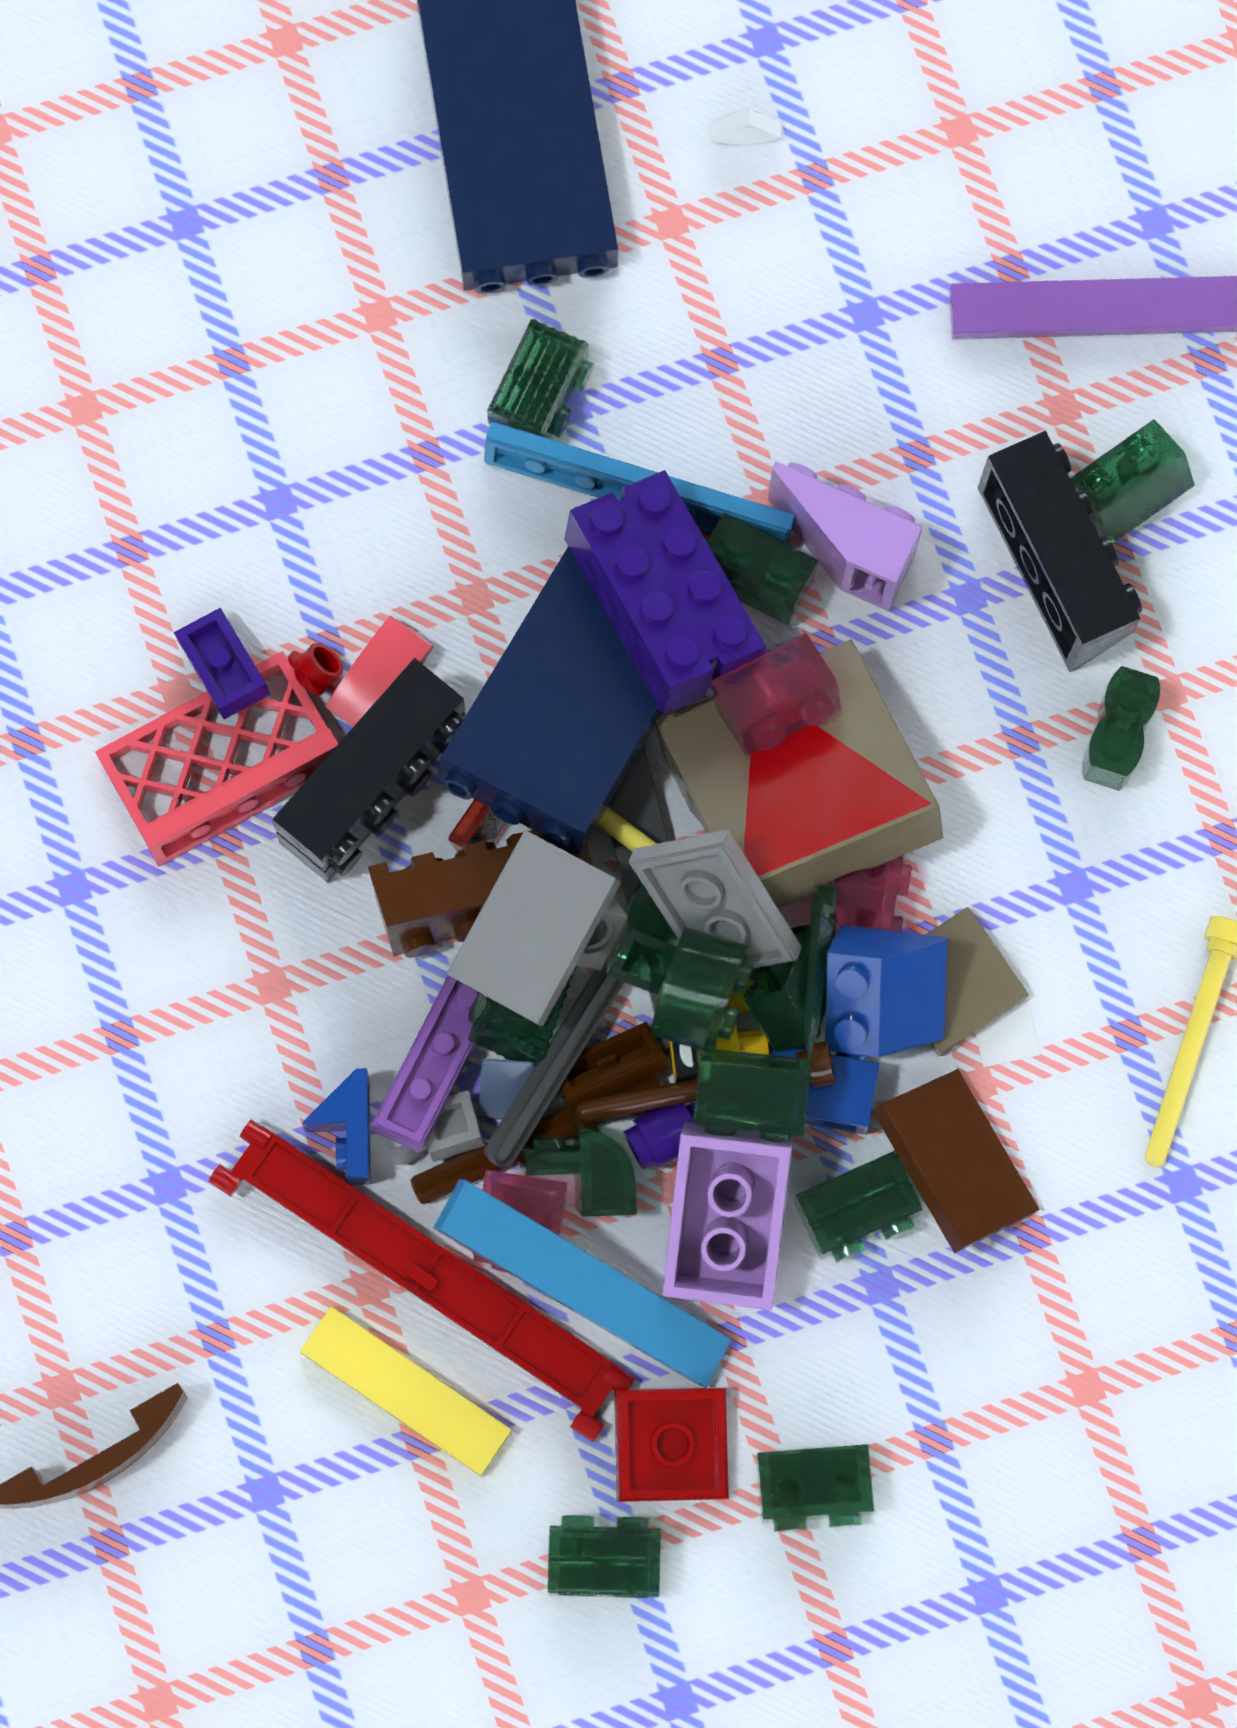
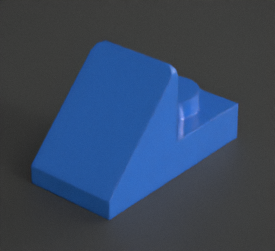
M358 1068L303 1121L302 1125L306 1132L346 1131V1138H336V1170H346V1178L350 1185H371L370 1077L367 1068Z

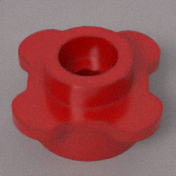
M314 643L304 653L292 651L288 655V662L295 669L294 674L297 681L314 695L321 696L327 689L335 691L340 684L343 665L339 657L329 647L320 643Z

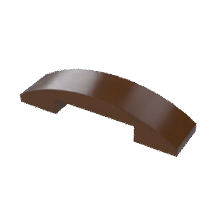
M176 1383L129 1410L140 1429L139 1431L48 1483H44L38 1470L32 1466L1 1483L0 1508H32L53 1504L88 1492L111 1480L138 1461L166 1433L188 1398L179 1383Z

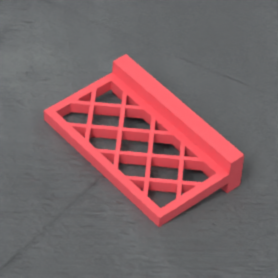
M283 651L255 665L263 679L281 670L288 682L282 702L263 698L241 710L236 726L231 727L209 721L215 704L208 692H205L95 751L158 867L296 793L338 745L330 728H327L307 691L297 681L294 669L289 664ZM294 695L302 707L292 705ZM252 706L278 712L271 736L245 730ZM201 713L199 719H198V718H194L195 716H197L198 714ZM288 715L310 720L316 730V733L299 742L280 738ZM178 725L196 729L188 753L162 747L167 731ZM205 732L231 737L224 761L198 755ZM154 739L152 744L146 743ZM241 740L267 746L262 762L251 768L233 764ZM276 749L282 750L281 752L275 754ZM132 750L149 754L141 778L119 773L113 760ZM158 757L184 763L176 787L150 781ZM194 765L220 771L214 788L205 793L186 789ZM229 774L236 775L228 780ZM127 786L137 788L134 799ZM147 791L173 797L166 814L149 823L146 822L140 810ZM182 799L188 800V802L181 805Z

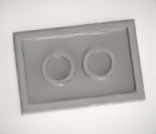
M728 829L633 849L629 859L630 865L702 976L713 975L723 971L734 973L798 960L802 946Z
M524 830L452 962L447 975L543 1027L621 881Z

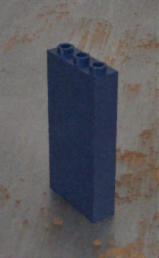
M416 0L464 291L475 289L477 293H494L503 290L506 284L527 281L529 285L540 286L556 281L558 276L577 273L583 278H593L608 273L609 268L618 267V245L576 1Z
M567 547L442 754L437 780L443 782L444 787L453 795L465 800L473 798L490 807L494 815L502 821L512 825L520 823L539 833L541 839L562 850L568 848L580 855L654 728L655 720L659 719L662 713L569 547ZM726 575L732 586L733 578Z

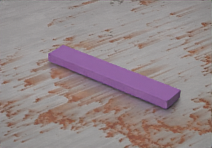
M1237 276L953 283L950 286L952 339L1237 331Z

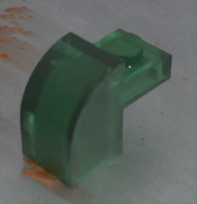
M639 880L630 902L627 901L623 911L627 915V919L607 957V976L657 995L679 948L678 938L641 880Z
M573 1123V1145H566V1137L544 1136L533 1138V1146L522 1148L520 1152V1169L526 1176L575 1175V1207L582 1217L637 1214L636 1179L632 1162L625 1150L603 1130L588 1124Z

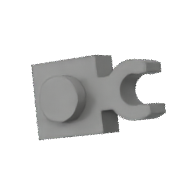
M469 1090L448 1097L422 1149H428L433 1162L485 1146L474 1101ZM403 1145L389 1149L390 1156L396 1165L408 1164L420 1154Z

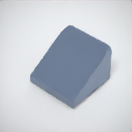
M482 1059L478 1118L502 1120L535 1068L536 1063L530 1061Z

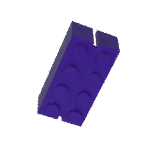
M665 470L623 487L620 500H617L615 494L611 492L570 510L564 540L663 715L706 697L709 684H711L715 692H718L758 674L766 645ZM717 661L715 669H713L711 663Z

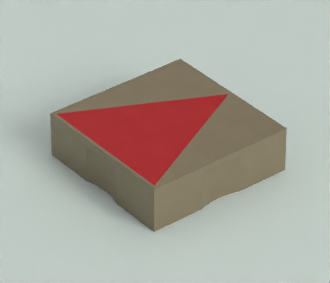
M852 639L655 720L662 755L690 812L698 819L707 833L726 829L730 831L777 908L816 892L825 884L842 875L862 869L874 868L943 839L940 806Z

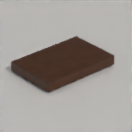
M959 1069L886 1101L873 1110L874 1115L954 1254L1030 1217L1040 1210Z

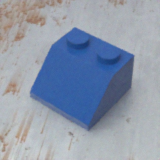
M841 925L827 952L825 1041H828L830 1051L881 1057L943 1040L946 1027L948 937Z

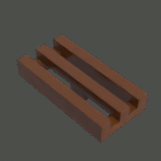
M646 1021L584 1049L559 1088V1091L572 1113L580 1102L610 1096L670 1069L663 1050Z

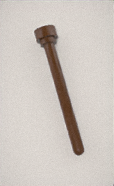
M828 1041L805 1045L806 1051L796 1052V1058L583 1101L576 1106L575 1116L580 1122L589 1123L801 1080L802 1085L813 1083L814 1088L836 1084Z

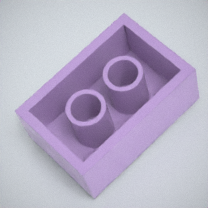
M691 1122L684 1123L680 1137L662 1296L772 1310L794 1135Z

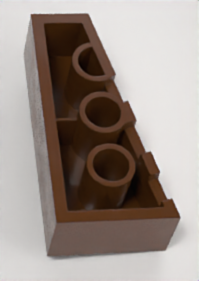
M529 830V831H528V832H530V833H532V834H534V835H536V836H538V837L540 838L539 833H537L536 831H534V830ZM523 832L512 834L506 840L507 846L497 848L493 842L485 841L464 845L463 849L455 854V858L447 860L435 858L433 852L413 856L410 860L411 865L398 871L389 872L387 863L368 866L376 902L393 956L405 954L407 958L419 957L435 950L436 943L456 938L458 942H464ZM585 844L580 855L568 848L564 850L593 866L587 844Z

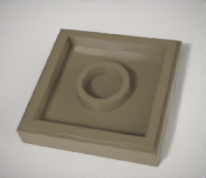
M969 907L925 934L948 937L945 1036L943 1040L930 1043L938 1057L1029 996Z

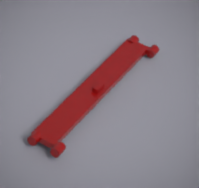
M252 1119L246 1124L239 1137L250 1145L231 1171L219 1164L208 1180L210 1184L232 1197L242 1181H246L581 1408L570 1428L592 1443L605 1425L596 1419L594 1415L611 1390H629L635 1380L634 1377L264 1126H261Z

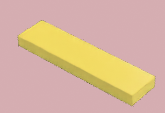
M332 1306L300 1350L302 1355L480 1477H482L512 1433V1429Z

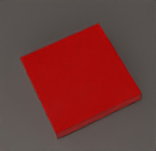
M726 1388L614 1391L617 1502L729 1499Z

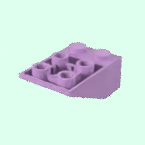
M775 461L772 467L768 494L770 503L776 509L795 515L792 530L840 590L890 611L915 557L923 526L914 523L915 518L900 508L886 506L885 509H882L867 502L866 496L851 486L838 484L835 488L817 480V474L806 466L793 462L786 466Z

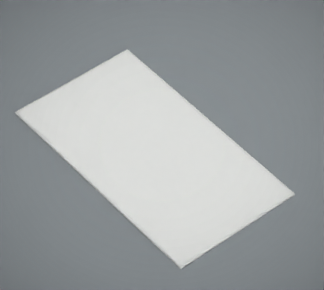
M1018 957L1005 959L1025 988ZM1028 998L975 1032L983 1067L1041 1055Z

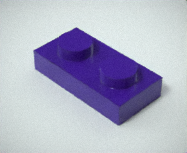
M221 607L174 632L180 647L223 720L271 695L266 682Z

